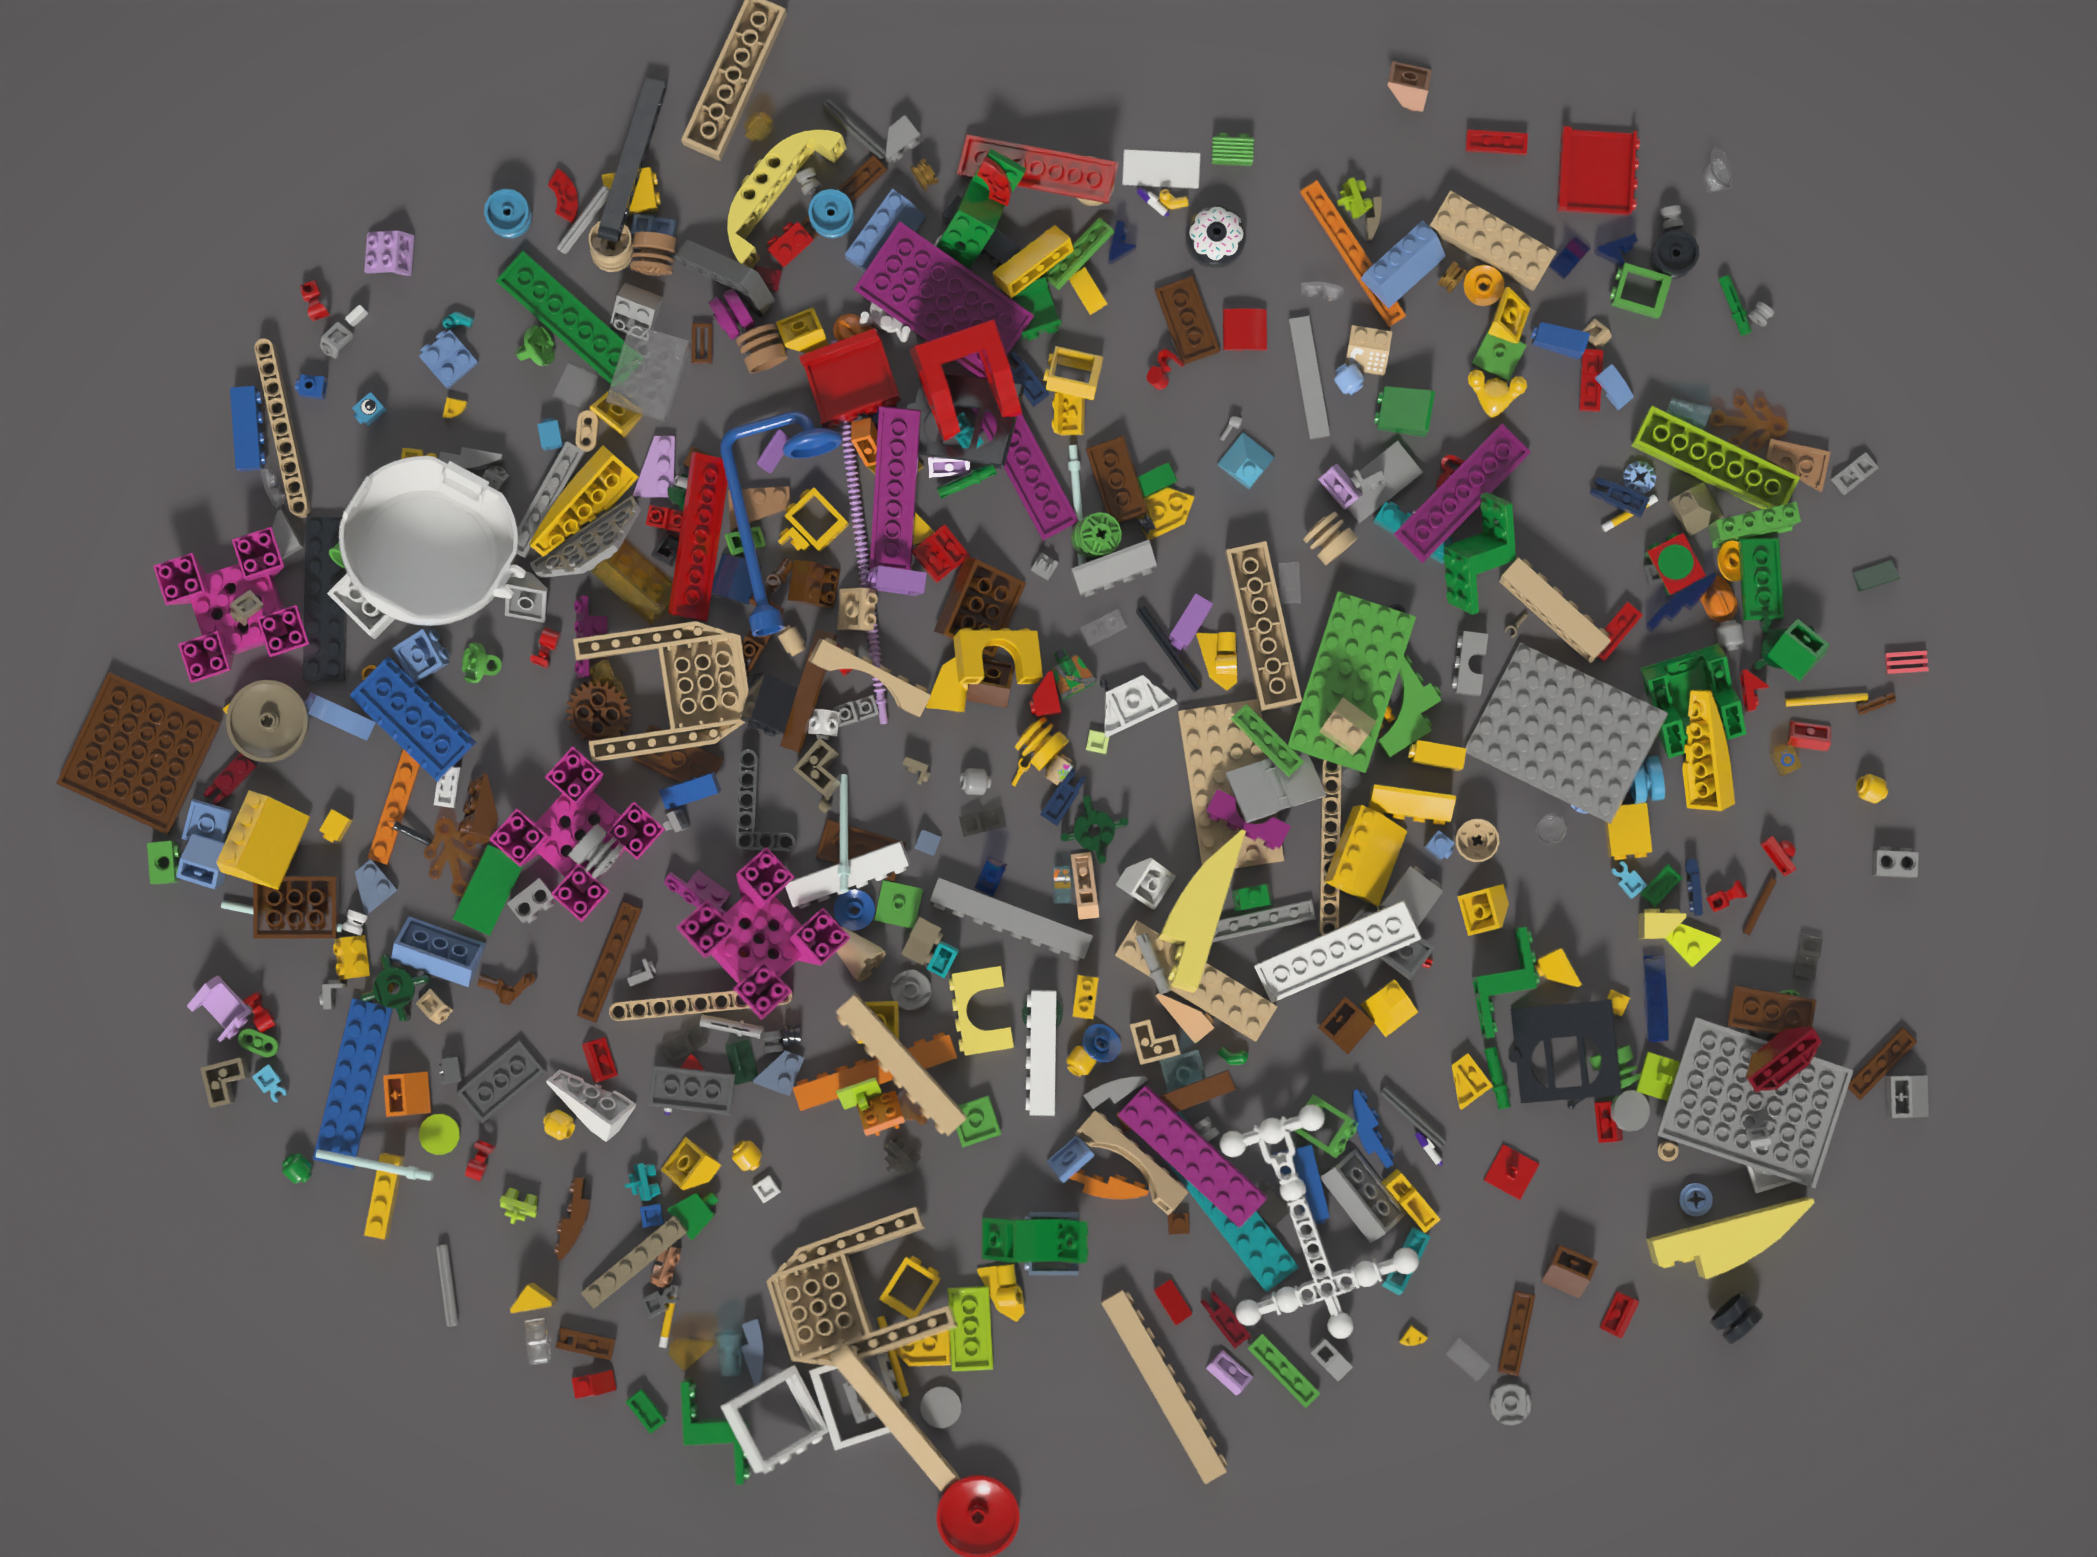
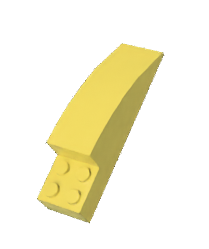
M1245 830L1237 833L1203 864L1188 883L1166 919L1158 939L1179 945L1174 960H1177V964L1171 968L1168 980H1171L1170 986L1191 993L1198 989L1246 832Z
M1802 1197L1647 1238L1652 1262L1659 1265V1267L1666 1268L1675 1265L1674 1262L1678 1260L1683 1263L1695 1260L1699 1277L1708 1279L1745 1263L1780 1239L1814 1204V1199Z

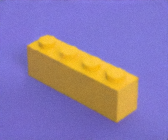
M1054 225L993 272L996 285L1013 298L1074 251L1070 237Z
M381 1153L379 1162L403 1167L404 1156ZM377 1170L364 1236L379 1239L389 1238L400 1174Z

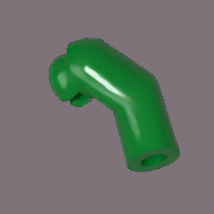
M1224 1046L1217 1052L1229 1065H1242L1247 1062L1249 1057L1248 1052L1245 1050L1231 1053Z

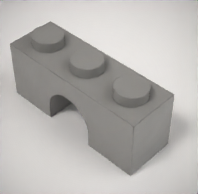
M1463 631L1461 636L1458 635L1457 648H1460L1459 656L1455 657L1454 668H1457V676H1453L1452 688H1455V694L1478 697L1481 695L1483 674L1472 672L1468 662L1471 656L1486 655L1488 634Z

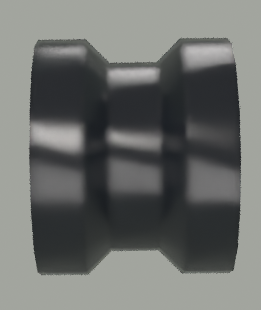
M800 1024L794 1027L789 1025L783 1026L784 1045H789L790 1043L801 1045Z

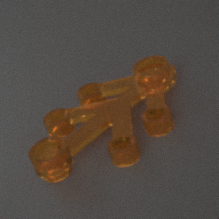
M1738 395L1733 399V405L1736 408H1740L1747 418L1726 416L1721 410H1716L1709 416V423L1713 427H1721L1723 424L1747 427L1737 436L1734 435L1728 440V443L1732 444V439H1737L1738 445L1736 447H1739L1741 442L1757 429H1766L1767 431L1760 437L1749 441L1748 447L1752 451L1759 450L1762 444L1772 436L1781 437L1788 431L1786 419L1780 416L1776 417L1768 408L1763 398H1757L1753 402V407L1755 410L1761 411L1768 421L1760 420L1748 406L1745 397L1742 395ZM1736 399H1742L1743 404L1738 405ZM1757 401H1761L1763 403L1762 408L1757 407ZM1714 416H1718L1720 418L1719 423L1714 422ZM1776 423L1780 424L1781 430H1776L1774 425ZM1753 441L1758 442V448L1752 447Z
M441 818L435 824L436 836L430 846L424 850V857L429 860L436 858V850L442 840L444 841L445 849L435 866L429 870V876L435 880L439 879L442 876L443 867L447 860H449L454 880L451 884V891L456 896H462L468 884L462 880L457 857L468 863L472 869L476 868L472 866V860L477 859L479 862L480 858L472 857L455 847L452 837L464 843L467 849H474L477 843L468 847L466 840L459 839L460 832L455 830L454 822L448 818ZM445 824L449 827L447 832L442 831V826ZM430 849L434 852L432 857L427 856V851ZM435 869L439 871L437 877L432 876V871ZM459 884H462L464 886V889L461 892L457 891V886Z

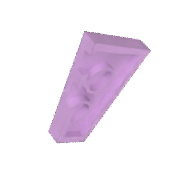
M654 436L633 497L669 498L667 488L674 487L675 436Z

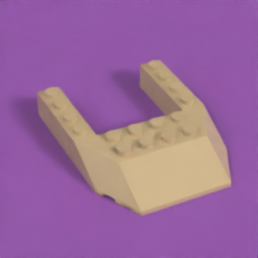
M695 621L573 639L576 661L658 649L670 730L589 741L591 762L715 744L745 723L740 719L749 689L740 635Z
M913 1207L800 1247L766 1281L792 1361L836 1367L830 1356L847 1343L851 1345L863 1360L958 1327L952 1307L946 1306L873 1332L849 1259L851 1254L925 1229L920 1208Z

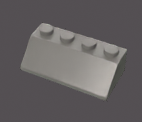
M1149 540L1074 567L1071 573L1079 595L1089 597L1096 594V590L1104 587V590L1115 587V583L1123 580L1126 583L1134 580V576L1142 573L1145 576L1153 573V568H1156L1157 564Z
M1356 1148L1320 1177L1370 1243L1386 1234L1406 1215L1405 1211Z

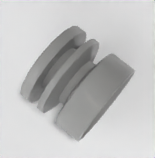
M598 824L586 834L568 855L578 865L587 859L589 863L585 869L586 872L595 866L597 869L591 875L594 879L605 873L615 863L623 849L621 844L614 850L610 848L616 841L614 838L607 843L603 842L607 832Z

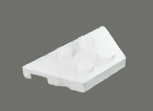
M1143 675L1105 693L1104 736L1107 738L1177 705V703Z

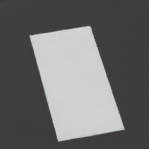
M1124 150L1123 185L1199 188L1200 153Z

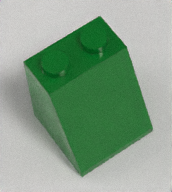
M1385 386L1383 392L1379 391L1377 403L1381 405L1380 411L1375 412L1374 423L1377 424L1376 429L1425 437L1429 432L1435 391Z

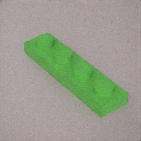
M1098 218L1072 245L1074 251L1049 269L1043 277L1059 290L1115 232L1113 228Z
M1247 704L1231 718L1288 777L1303 765L1304 761Z
M1263 1334L1247 1347L1305 1408L1320 1395V1392Z

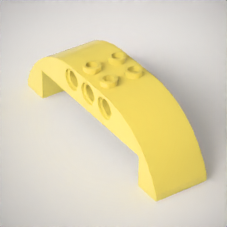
M810 130L794 134L773 147L763 160H758L752 174L747 175L743 179L742 186L731 204L727 227L729 242L739 263L753 268L760 258L755 247L745 241V239L813 152L817 151L835 164L847 149L843 136L840 133L830 130Z

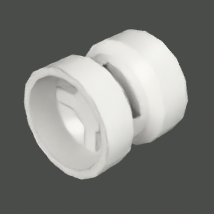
M348 909V918L343 923L342 929L361 935L363 923L367 921L368 916Z

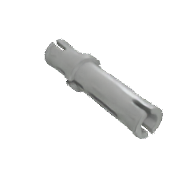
M1144 933L1135 937L1151 972L1149 975L1154 979L1159 994L1161 995L1172 990L1164 974L1166 972L1165 968L1162 969L1148 934Z
M702 1014L700 1020V1027L736 1033L740 1037L745 1035L760 1039L763 1031V1026L748 1024L743 1020L738 1022Z

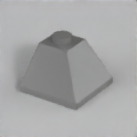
M526 572L524 578L510 577L506 587L510 588L514 594L512 598L505 599V616L545 623L547 588L531 572Z

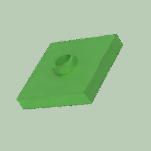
M1487 332L1472 365L1509 382L1527 345L1520 341L1519 343H1512L1490 335Z
M883 880L874 920L913 929L917 921L923 889Z
M989 1095L958 1105L967 1115V1119L956 1128L962 1148L1002 1134Z

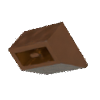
M794 560L787 600L804 605L834 609L841 569L812 561Z
M1344 996L1317 1028L1348 1055L1375 1023Z
M1556 1244L1541 1282L1580 1298L1592 1278L1598 1261Z

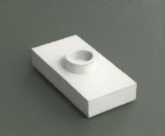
M453 766L437 782L434 805L455 808L461 767Z

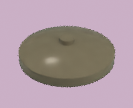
M260 680L245 686L234 696L227 710L226 728L232 744L244 756L260 762H277L288 758L301 747L309 730V714L303 698L295 689L279 681Z

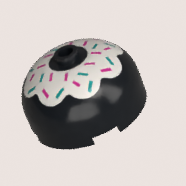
M1221 205L1204 207L1197 211L1188 222L1185 232L1186 248L1190 256L1202 266L1226 267L1235 262L1244 250L1246 243L1245 225L1240 216L1228 207ZM1219 231H1221V233H1220L1219 235H1215V234L1213 233V232H1219Z

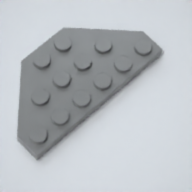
M633 496L627 498L567 538L544 557L541 555L532 561L530 565L538 578L582 574L595 568L604 559L610 558L619 550L641 512L639 505Z

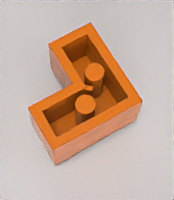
M871 417L851 422V441L866 467L876 465L878 430Z

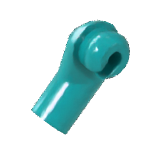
M454 312L446 316L442 324L446 329L454 328L460 324L470 328L474 318L460 312Z

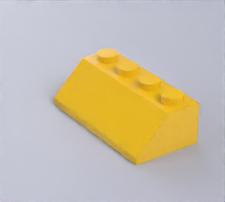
M1373 785L1370 789L1368 808L1382 815L1391 814L1393 819L1404 820L1406 816L1413 817L1415 822L1425 823V819L1433 820V824L1445 825L1446 822H1451L1456 796Z

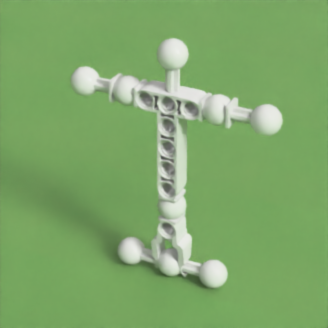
M1316 1105L1303 1107L1299 1112V1116L1290 1119L1282 1116L1281 1120L1268 1118L1261 1123L1260 1127L1254 1126V1131L1245 1134L1229 1131L1221 1137L1220 1148L1225 1155L1230 1157L1241 1155L1246 1146L1259 1142L1264 1160L1267 1163H1272L1280 1179V1194L1287 1201V1205L1291 1206L1290 1214L1313 1280L1304 1282L1299 1287L1297 1285L1294 1288L1283 1287L1277 1293L1272 1292L1271 1299L1259 1303L1253 1300H1243L1237 1305L1235 1313L1238 1321L1248 1326L1257 1323L1262 1314L1277 1310L1278 1315L1281 1314V1311L1289 1313L1297 1310L1299 1306L1302 1307L1303 1304H1312L1325 1299L1331 1316L1327 1324L1328 1331L1335 1338L1342 1339L1348 1337L1353 1332L1354 1324L1351 1317L1342 1312L1337 1295L1349 1292L1355 1286L1356 1288H1359V1286L1370 1287L1378 1280L1379 1282L1382 1281L1381 1275L1396 1270L1403 1274H1410L1418 1267L1419 1257L1412 1249L1401 1248L1396 1251L1393 1259L1378 1264L1376 1259H1373V1262L1362 1261L1355 1268L1351 1267V1270L1344 1269L1332 1272L1310 1206L1306 1201V1186L1298 1178V1173H1295L1296 1168L1293 1160L1295 1144L1290 1131L1302 1127L1309 1131L1321 1128L1324 1124L1325 1116L1322 1109ZM1285 1137L1289 1150L1285 1153L1279 1152L1277 1155H1271L1266 1143L1276 1144ZM1287 1165L1292 1169V1172L1285 1175L1280 1171V1168ZM1298 1204L1303 1205L1305 1211L1297 1213L1294 1207ZM1309 1224L1312 1227V1231L1305 1233L1301 1230V1226ZM1314 1243L1318 1245L1319 1250L1310 1252L1307 1247L1309 1244ZM1317 1263H1323L1326 1269L1319 1272L1314 1266ZM1349 1276L1352 1282L1348 1285L1343 1284L1341 1278ZM1328 1282L1333 1288L1330 1291H1324L1321 1285ZM1304 1289H1310L1313 1295L1307 1298L1301 1292Z

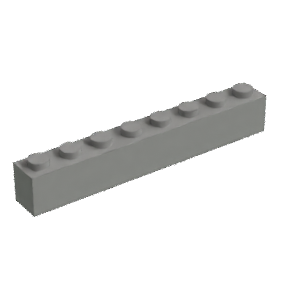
M938 878L930 899L934 903L933 907L944 911L945 907L952 909V914L963 918L964 915L972 917V922L983 925L984 922L992 924L991 929L1002 932L1003 929L1011 932L1010 936L1020 940L1024 936L1029 938V943L1041 947V944L1049 946V951L1060 954L1061 951L1069 953L1068 958L1079 961L1080 958H1085L1093 937L1087 933Z

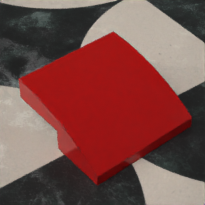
M1223 309V350H1267L1266 309Z
M945 524L912 550L914 557L935 583L939 582L949 572L964 562L965 557L970 556Z

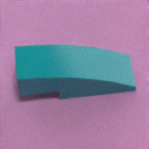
M1412 1227L1401 1248H1409L1415 1251L1420 1261L1431 1237ZM1397 1270L1387 1273L1381 1286L1397 1295H1401L1414 1271L1410 1274H1403Z

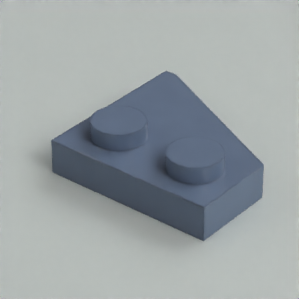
M371 858L355 870L362 905L366 915L397 891L395 885Z
M784 1050L752 1082L790 1096L804 1057Z

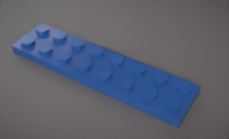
M352 998L313 1160L352 1169L355 1168V1165L317 1158L316 1151L319 1149L357 1157L393 1009Z

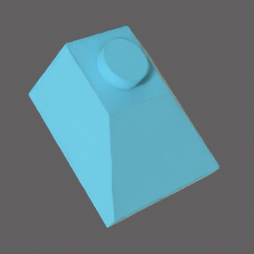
M1242 433L1217 465L1250 490L1275 457Z

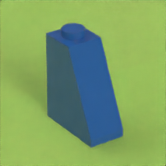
M1540 322L1538 327L1534 326L1531 338L1534 339L1532 345L1578 360L1584 354L1590 333L1544 322Z

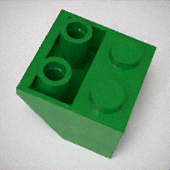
M1797 619L1784 632L1768 654V657L1800 682L1824 657L1830 644Z

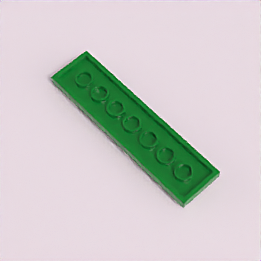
M524 251L519 254L496 280L502 288L617 390L644 361L643 357Z

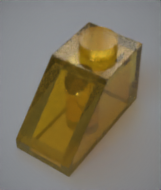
M677 1338L669 1345L671 1350L668 1352V1355L684 1372L713 1347L716 1341L699 1338H684L680 1341Z

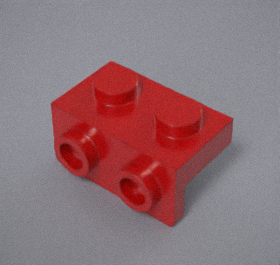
M797 221L794 224L789 222L782 229L784 231L783 234L779 237L775 235L767 242L769 246L766 249L782 267H785L814 241Z

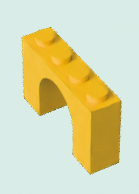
M963 628L953 637L958 684L980 683L984 678L982 651L983 648L992 645L1004 648L1013 657L1017 684H1037L1043 678L1037 631H1030L1028 628L1018 631H1011L1009 628H1003L999 631H991L990 628L980 630Z

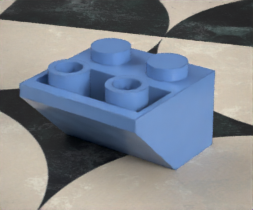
M193 833L180 858L176 877L211 889H216L222 885L226 873L220 871L216 862L225 843Z

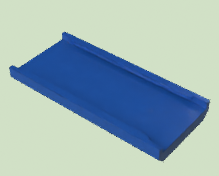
M387 657L350 695L437 782L477 744L390 657Z

